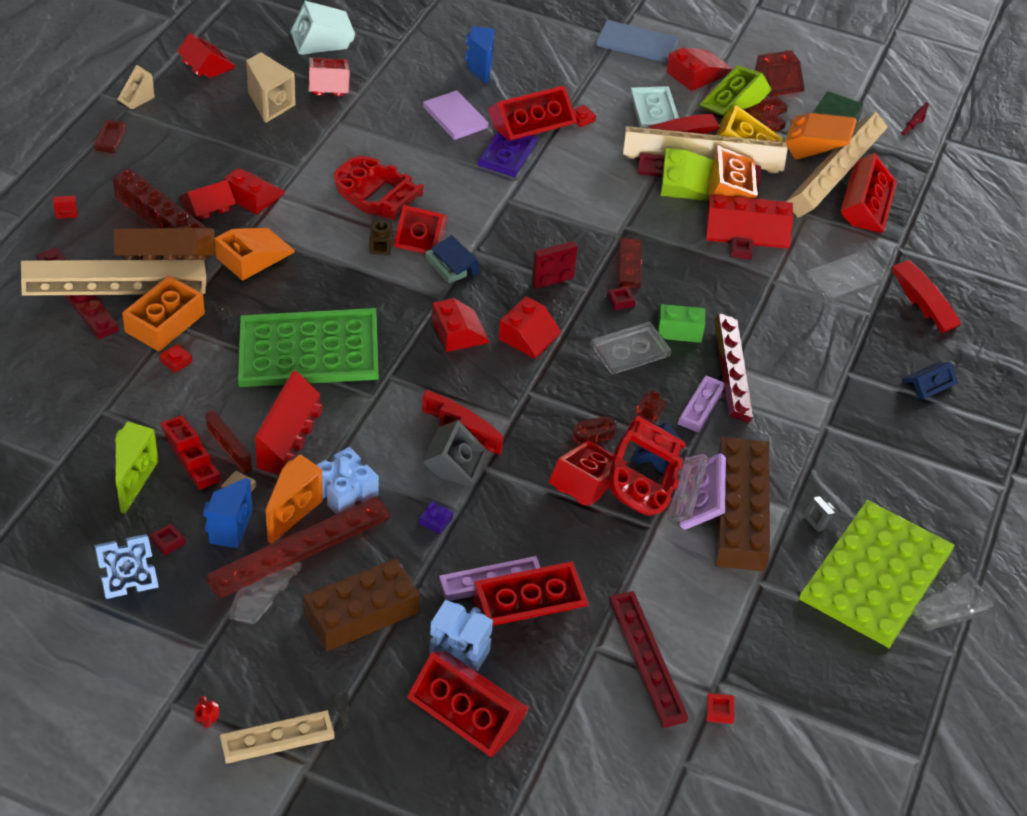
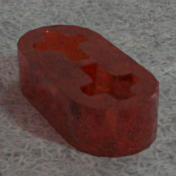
M599 417L578 422L574 426L573 439L579 444H583L588 440L593 443L610 440L616 434V421L611 417Z

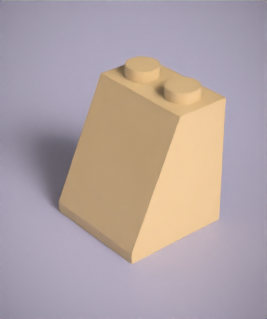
M261 52L246 60L248 93L266 123L295 106L294 72Z

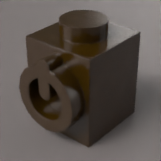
M384 219L372 221L369 237V254L391 255L393 222H387Z

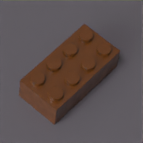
M113 229L114 256H123V260H207V255H215L214 229Z
M394 558L303 595L304 615L325 651L328 652L418 614L420 611V594L397 558Z

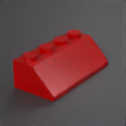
M565 85L499 101L488 109L494 128L508 141L577 123Z
M876 153L864 157L854 164L840 212L851 226L882 233L885 229L897 181Z
M710 194L706 212V240L731 243L732 238L753 240V245L789 249L793 223V203Z
M292 371L255 436L257 469L277 475L281 474L288 461L296 458L298 451H302L305 437L307 434H311L316 418H320L323 410V405L320 404V394L297 371Z
M573 561L474 581L473 601L475 607L481 610V614L493 620L492 626L588 606V601Z
M446 650L431 652L407 696L409 700L490 757H493L517 731L529 710V707Z

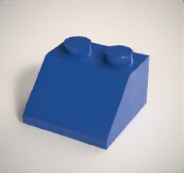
M472 26L471 33L466 36V45L469 46V50H466L465 61H468L469 71L484 83H489L493 62L495 29Z
M244 478L215 491L210 502L205 503L203 515L207 517L205 532L208 533L209 543L239 548L253 511L250 479Z

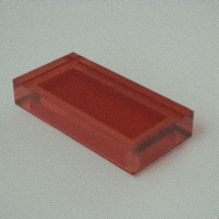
M106 120L94 144L95 151L115 154L127 129L126 123Z

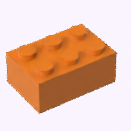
M169 275L122 312L125 332L159 352L205 314L203 294Z

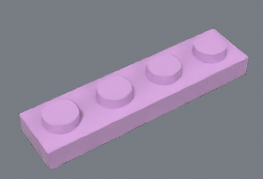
M534 556L440 575L439 584L444 599L452 601L473 596L474 581L541 567L537 557Z

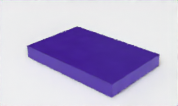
M497 131L479 158L478 166L516 177L538 143V137L531 135L508 141Z

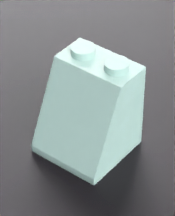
M304 1L290 31L298 54L301 55L347 49L355 36L346 11Z

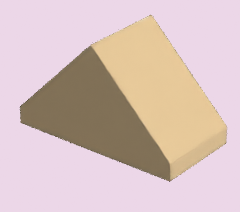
M136 65L117 99L130 109H134L155 98L152 74L139 65Z

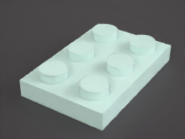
M669 86L631 88L630 95L640 128H648L679 118Z

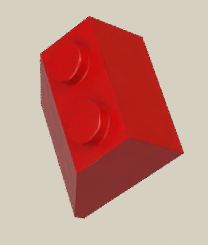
M192 33L188 34L177 50L182 56L181 60L188 66H192L191 70L199 76L203 74L211 78L232 70L236 66L216 46Z
M240 168L235 169L224 177V181L228 180L235 203L256 215L285 194L283 189Z
M228 180L189 191L178 197L190 218L198 217L199 221L211 217L210 213L218 211V214L231 211L230 207L236 204Z
M403 205L393 247L425 254L426 251L431 250L432 247L443 240L449 216Z
M527 296L500 320L499 340L534 359L561 335V330L546 307Z
M454 298L433 303L432 323L446 352L489 343V339L472 308Z

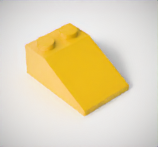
M737 105L723 117L719 126L720 129L716 133L717 136L782 142L783 140L782 137Z

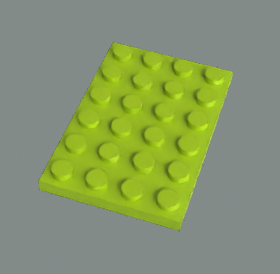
M867 500L801 592L799 600L890 649L952 553L955 545Z

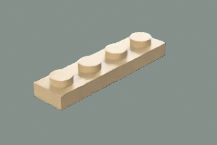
M328 710L220 735L226 764L334 739V731Z

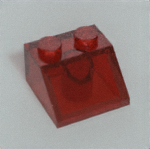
M793 50L757 56L755 71L763 73L772 89L768 93L769 97L804 91L801 63Z

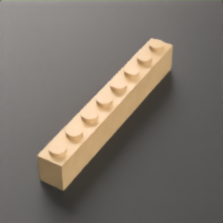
M877 112L861 120L854 128L850 145L834 149L786 201L793 203V212L798 218L815 209L888 128Z
M626 126L623 155H627V158L638 159L640 153L665 155L666 148L688 150L714 160L716 149L719 146L755 159V165L761 166V169H765L767 172L778 173L779 171H784L788 148L786 142Z
M204 260L21 261L22 296L145 295L168 275L202 294L206 292Z

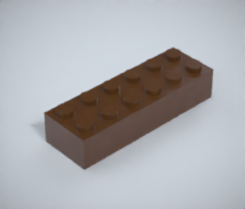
M721 437L718 454L722 453L726 457L725 513L716 517V566L765 572L770 555L769 442Z

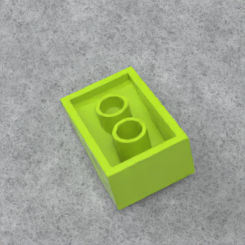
M737 65L699 106L725 116L735 105L745 109L760 103L772 89L763 73Z
M666 148L663 162L661 196L709 201L708 187L714 160L688 150Z
M128 421L123 429L117 432L115 437L116 486L120 511L123 514H126L158 463L154 429Z

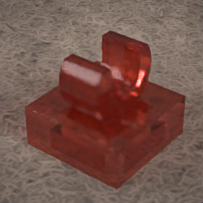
M651 390L650 394H644L636 408V414L657 422L666 407L667 401L660 398L659 392Z

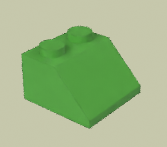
M659 305L658 339L702 343L705 327V308Z

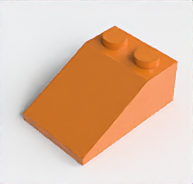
M815 113L798 115L792 119L785 142L795 160L850 145L856 119Z
M718 146L708 187L709 196L714 194L756 199L755 159Z
M301 454L295 459L288 461L282 469L266 507L267 540L270 544L323 501L322 469Z

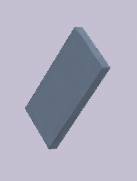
M607 20L597 39L596 46L668 63L669 53L674 52L679 37Z

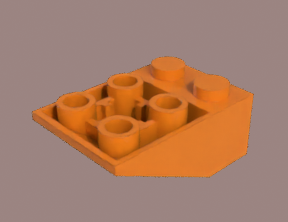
M269 228L231 229L214 238L216 258L242 281L295 253L293 248Z

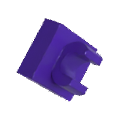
M432 501L419 517V524L441 534L453 519V512Z

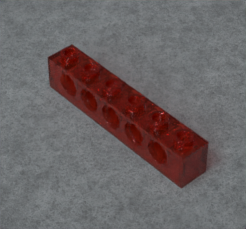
M128 168L113 176L115 197L153 227L207 228L132 169Z

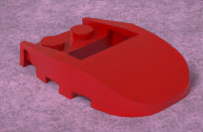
M357 156L350 158L334 172V182L339 194L365 213L395 220L396 215L402 211L403 205L408 206L418 196H423V184L416 185L412 183V177L408 174L402 175L397 171V167L391 164L388 167L381 165L380 160L372 157ZM386 183L395 187L378 202L366 201Z
M637 416L631 422L614 452L609 474V487L612 493L622 503L644 515L653 516L664 511L672 499L670 497L672 492L677 489L680 481L677 478L679 470L682 468L683 459L679 455L680 450L685 447L686 443L642 417ZM630 440L668 461L660 484L621 463Z

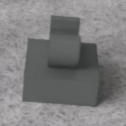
M820 496L814 497L803 516L817 532L824 531L835 514L836 508L830 502L825 503Z

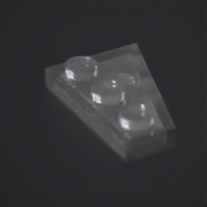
M252 553L229 611V619L255 624L273 603L274 597L280 590L283 591L288 586V581L292 576L299 573L302 569L301 563Z
M968 572L957 583L952 582L947 585L946 590L940 594L935 593L916 605L914 615L923 628L928 631L993 613L994 605Z

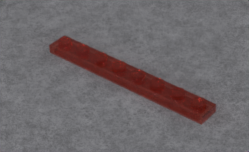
M375 496L208 573L206 581L218 597L223 598L388 520L391 512Z

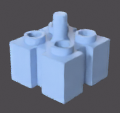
M351 447L335 454L333 462L324 460L317 464L322 469L323 498L327 497V506L338 517L355 509V502L360 501L364 504L378 496L379 476L367 464L365 466L361 465V458Z
M146 534L126 538V545L117 547L115 541L94 545L99 568L106 567L107 574L101 575L106 599L126 595L127 587L135 586L137 592L158 587L155 568L152 564L147 565L146 558L152 557L149 538Z
M445 600L431 622L430 635L433 637L430 640V654L434 651L446 650L478 672L490 652L491 638L489 636L492 633L493 620L481 614V610L477 607L472 608L468 614L462 605Z

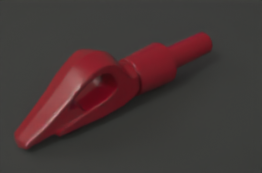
M928 102L921 106L906 123L905 129L901 132L903 136L910 129H914L917 123L924 122L929 106Z

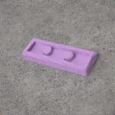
M705 375L680 416L678 425L699 433L725 390L724 382Z

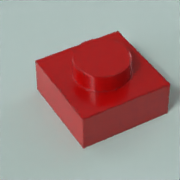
M585 105L573 109L577 120L576 125L580 128L596 121V114Z
M75 196L53 197L56 219L78 217Z
M178 344L159 355L160 362L174 373L193 362L192 355Z
M708 693L706 698V722L733 724L735 719L734 696Z

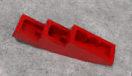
M703 114L669 120L650 126L648 129L709 134L720 129L713 114Z
M910 260L891 267L911 304L917 303L925 318L931 317L941 334L962 324L938 288Z
M429 390L425 391L423 394L422 412L439 417L440 426L459 420L488 451L501 455L503 435L493 426L460 404Z
M182 415L160 423L177 458L199 490L222 482L221 474L211 463L210 454L201 445L199 435Z

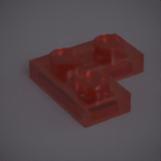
M775 95L746 108L745 112L773 132H778L785 129L786 122L778 115L787 112L788 105Z

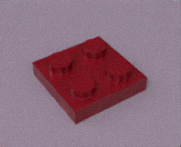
M574 241L534 251L531 284L535 289L574 278L578 248Z

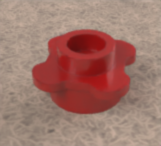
M201 696L194 710L195 721L203 723L205 728L210 727L211 723L216 722L218 719V704L215 701H207L205 696Z

